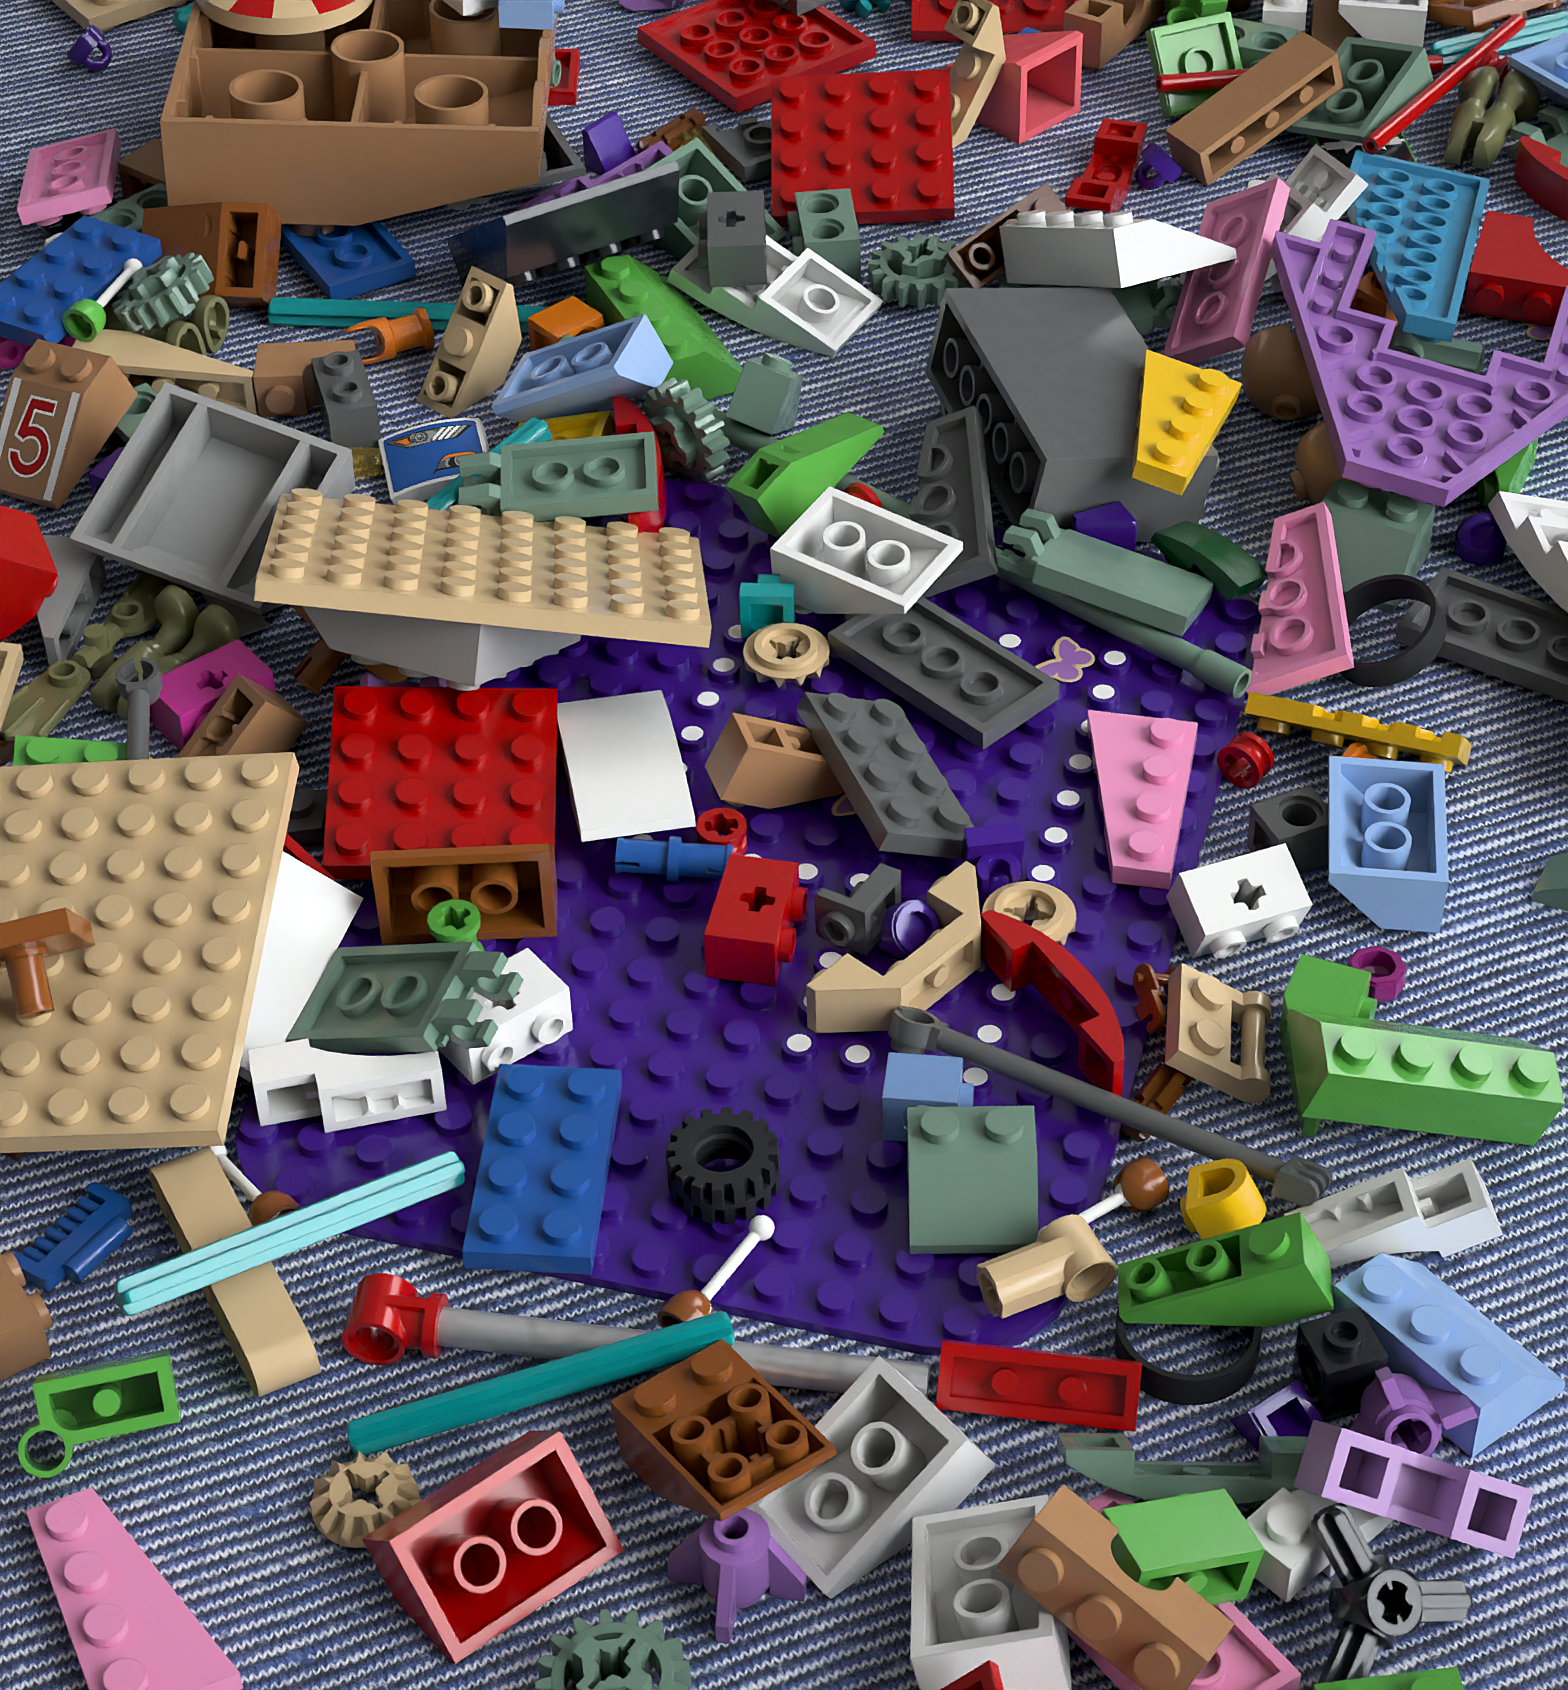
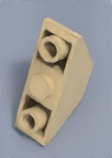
M471 267L417 402L452 419L504 384L522 341L512 284L481 269Z

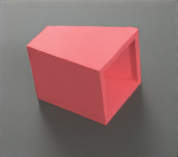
M1075 30L1004 35L1006 61L1002 64V69L975 122L1020 145L1080 112L1083 33ZM954 62L945 66L944 69L951 70Z

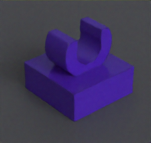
M1022 822L964 828L961 862L963 864L967 861L975 866L977 888L981 893L988 892L989 877L1007 875L1009 884L1020 882L1026 841Z

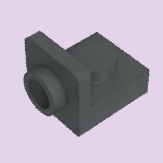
M880 863L864 882L860 881L855 885L849 897L826 888H821L814 896L816 934L832 944L843 946L867 956L881 938L880 927L884 914L891 906L902 902L901 870Z

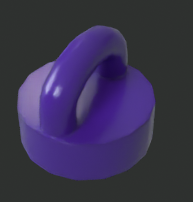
M89 25L66 55L77 67L83 64L91 71H102L111 62L112 49L102 39L105 34L95 25ZM95 47L102 53L99 60H93L89 56Z
M1150 142L1140 153L1144 160L1136 170V180L1140 187L1146 190H1155L1166 180L1173 184L1183 173V169L1155 142ZM1153 167L1158 173L1154 178L1149 179L1147 173Z
M1491 512L1471 515L1458 525L1455 531L1453 546L1455 553L1462 560L1475 565H1488L1503 558L1506 552L1507 541Z
M919 900L904 901L891 906L882 918L880 927L881 938L878 942V947L882 952H890L894 957L901 960L906 959L925 944L933 932L941 929L936 912L927 903Z

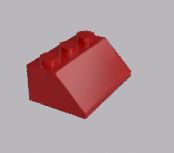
M541 1430L528 1431L362 1538L394 1599L448 1661L453 1664L458 1663L624 1551L561 1431Z

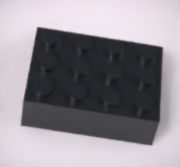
M677 160L504 215L447 238L446 240L462 287L472 266L516 286L665 237L662 227L678 222L680 169Z

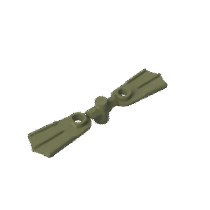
M142 571L105 616V626L102 624H91L83 629L85 645L75 653L71 660H61L53 663L47 671L27 686L21 687L12 695L0 736L5 741H15V735L47 737L90 686L91 677L101 678L114 663L113 651L115 650L116 643L122 637L140 635L159 622L155 614L154 603L156 596L166 586L174 585L180 587L190 597L197 591Z

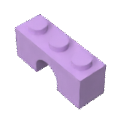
M1313 1420L1293 1486L1324 1498L1419 1527L1513 1559L1516 1555L1534 1493L1533 1490L1317 1420Z

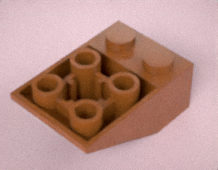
M213 202L144 209L142 234L160 239L162 256L152 264L158 262L164 256L170 255L175 257L180 254L183 258L188 253L193 252L195 256L200 254L211 270L214 281L208 284L210 287L208 291L198 294V298L205 295H216L223 298L228 307L268 309L270 300L276 297L282 216L269 204Z
M723 1339L610 1401L622 1460L658 1497L719 1521L727 1519L837 1455L836 1447Z

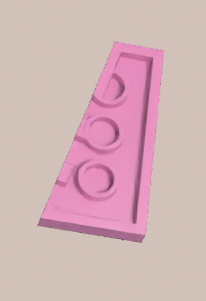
M1321 502L1275 518L1265 569L1269 576L1267 591L1261 593L1258 607L1262 615L1259 633L1253 635L1250 651L1254 657L1251 682L1246 690L1248 696L1250 691L1272 695L1354 668L1331 513L1325 502Z
M1088 710L1087 731L1092 745V762L1098 782V799L1100 811L1103 813L1104 836L1112 883L1170 890L1197 740V722Z
M92 1487L26 1511L30 1528L88 1690L243 1689L240 1672Z

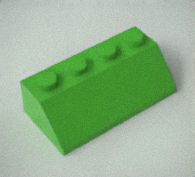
M628 254L605 258L602 262L584 266L587 305L603 315L606 327L646 314L673 361V365L663 382L674 377L677 382L686 379L691 391L699 387L702 390V397L706 400L735 392L743 368L682 292L667 282L668 278Z
M1290 1009L1286 1015L1301 1117L1534 1146L1565 1104L1554 1052L1518 1038Z

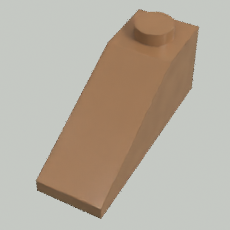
M733 712L704 765L720 800L738 807L750 805L772 809L845 794L807 728Z

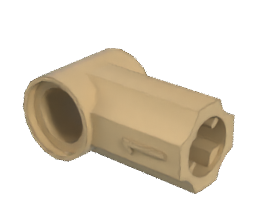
M1071 1214L1060 1217L1047 1225L1041 1231L1035 1243L978 1264L976 1280L980 1286L983 1301L993 1317L999 1315L1003 1319L1064 1294L1074 1302L1090 1300L1100 1295L1112 1284L1117 1274V1267L1086 1220L1080 1215Z

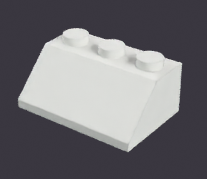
M1339 0L1338 12L1364 39L1423 47L1428 0Z

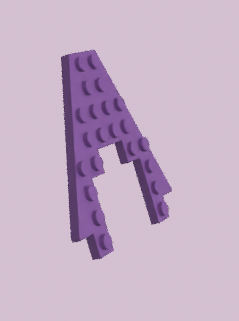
M1331 218L1321 243L1276 231L1270 251L1341 477L1356 481L1365 487L1380 488L1408 496L1416 502L1431 503L1445 507L1568 416V285L1559 307L1543 363L1494 350L1486 376H1482L1388 349L1396 321L1350 308L1372 251L1377 231Z

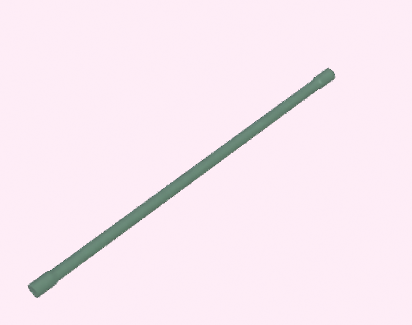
M567 334L559 342L574 338L575 336ZM715 408L712 412L715 419L723 420L725 425L720 429L724 432V436L729 439L730 444L752 455L760 448L780 441L756 428L727 417L726 413ZM846 474L835 486V489L843 492L851 483L859 482L865 484L877 495L883 509L912 521L908 515L910 504L849 474ZM995 547L996 560H998L1003 550ZM997 566L998 573L993 574L1191 673L1197 680L1235 699L1240 698L1250 685L1252 671L1249 668L1212 650H1204L1165 630L1031 583L1033 578H1023Z

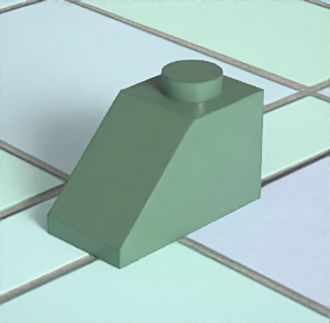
M765 352L763 358L746 359L726 416L770 435L792 429L797 419L803 375L790 370L793 364L791 361Z

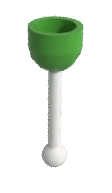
M135 258L128 259L124 264V271L96 301L82 299L73 303L62 317L63 325L67 332L79 341H93L106 324V314L103 307L126 284L134 272L143 268L142 263Z

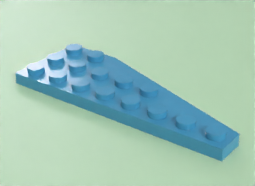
M1356 150L1350 170L1369 185L1349 206L1346 212L1352 225L1377 231L1368 259L1403 332L1412 333L1415 338L1424 342L1435 343L1441 340L1451 342L1491 179L1383 155H1371L1364 151Z

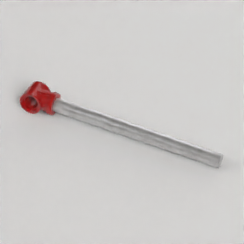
M373 1273L363 1277L357 1284L341 1341L344 1349L352 1357L372 1365H389L398 1362L404 1356L405 1349L422 1350L423 1357L437 1359L442 1353L443 1346L557 1360L652 1331L451 1308L448 1305V1297L444 1293L433 1292L429 1298L419 1297L417 1290L403 1278L388 1273ZM735 1341L731 1346L770 1385L845 1393L877 1358ZM883 1358L927 1398L930 1363ZM678 1363L664 1366L651 1371L663 1372Z

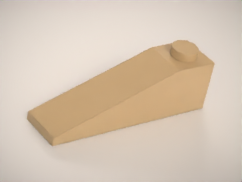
M103 329L93 341L82 342L76 339L72 346L111 356L133 388L147 383L159 393L166 382L257 416L259 415L253 379L254 371L130 331Z

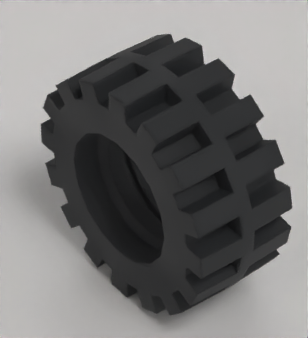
M722 1107L720 1114H713L712 1109L708 1108L700 1110L701 1118L697 1120L692 1115L683 1119V1129L675 1127L670 1133V1142H667L666 1170L669 1192H672V1200L677 1207L684 1204L685 1214L694 1218L698 1213H701L703 1222L714 1224L716 1217H723L724 1224H733L737 1215L742 1214L745 1220L755 1217V1207L765 1210L771 1204V1196L777 1195L780 1180V1158L777 1137L774 1131L769 1132L768 1123L762 1118L753 1122V1113L744 1109L739 1115L733 1114V1107ZM726 1158L737 1160L744 1164L735 1170L724 1172L711 1171L702 1167L710 1161Z

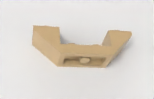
M958 0L944 27L945 30L964 41L950 70L953 148L966 141L1002 69V64L1006 61L999 7L988 0Z
M966 861L949 875L942 876L934 882L927 891L926 903L936 912L941 929L933 932L926 943L906 959L895 962L884 976L848 953L828 969H822L816 973L810 983L806 985L807 1027L815 1033L888 1031L894 1009L897 1010V1007L906 1006L926 1011L980 967L981 918L975 866Z

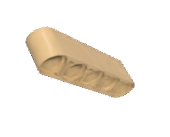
M209 1146L149 1168V1177L155 1196L183 1253L253 1227L214 1152ZM271 1261L201 1289L257 1398L321 1372L318 1356L307 1328Z

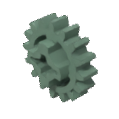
M916 233L912 240H907L902 235H899L895 244L883 241L881 243V250H872L871 260L868 261V280L872 283V292H882V300L885 302L894 298L898 299L899 307L912 305L917 306L918 309H923L925 302H932L937 307L941 306L945 288H968L944 257L950 250L956 247V241L950 240L941 243L940 235L931 237L923 236L921 233Z
M190 252L183 258L180 254L175 257L170 255L164 256L158 262L146 268H140L130 277L132 281L127 284L128 290L118 293L116 296L118 300L112 303L113 312L125 330L131 329L132 332H136L142 327L145 330H149L151 327L155 329L162 328L168 322L178 317H185L196 307L194 303L200 300L198 294H202L210 289L208 284L214 281L212 272L200 254L195 256L193 252Z
M674 377L648 391L645 394L648 401L643 403L641 408L649 416L647 419L657 436L662 462L670 468V474L675 477L681 473L682 480L692 482L703 481L706 483L726 472L724 464L730 462L731 458L723 448L730 445V441L720 429L725 425L723 420L714 418L712 414L714 404L702 397V390L697 387L691 391L688 380L683 379L677 382Z
M608 1609L600 1611L599 1624L589 1627L580 1617L573 1619L574 1636L571 1639L554 1633L550 1638L552 1656H539L537 1661L539 1680L535 1681V1690H566L570 1679L575 1681L576 1690H657L652 1686V1679L649 1674L654 1667L661 1679L658 1690H689V1687L692 1686L690 1662L683 1660L682 1641L679 1637L665 1640L664 1623L657 1619L645 1629L641 1628L638 1622V1611L630 1610L625 1616L623 1623L613 1622L612 1615Z

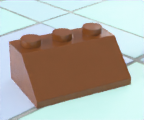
M549 843L370 851V865L382 944L436 942L435 937L431 935L428 929V914L437 904L453 899L471 902L478 908L481 916V925L477 931V940L557 937L558 887L554 846Z

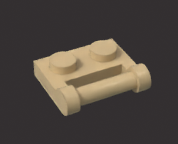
M1181 963L1168 978L1165 1064L1243 1102L1258 1103L1264 1101L1270 1095L1271 1076L1265 1069V1025L1271 1020V1000L1269 996L1259 991L1242 993L1220 982L1213 976L1206 975ZM1231 1021L1241 1025L1240 1066L1230 1062Z

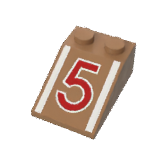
M41 339L36 340L10 378L0 414V494L53 509H60L138 396V393L111 356Z

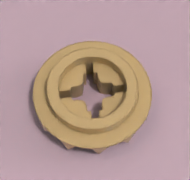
M797 623L772 624L757 630L745 642L743 655L746 671L755 673L758 682L775 680L779 688L785 682H794L798 686H802L805 677L812 679L820 678L822 667L829 665V644L819 631L809 626Z
M1022 881L1007 884L990 894L983 905L982 913L993 910L1021 922L1025 920L1026 916L1030 915L1031 910H1034L1037 920L1033 921L1031 927L1044 933L1062 947L1065 945L1068 934L1075 932L1076 910L1073 902L1064 892L1045 883Z
M358 1450L353 1461L341 1464L332 1460L329 1473L324 1478L314 1479V1493L312 1501H310V1507L316 1527L326 1538L342 1546L366 1548L362 1538L420 1502V1493L408 1463L400 1465L394 1463L386 1451L378 1458H366ZM361 1488L366 1493L375 1490L379 1509L373 1503L368 1504L363 1499L353 1501L351 1489Z

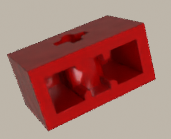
M730 854L704 932L706 977L776 986L782 963L791 964L796 946L794 923H803L807 912L808 888L799 887V863Z

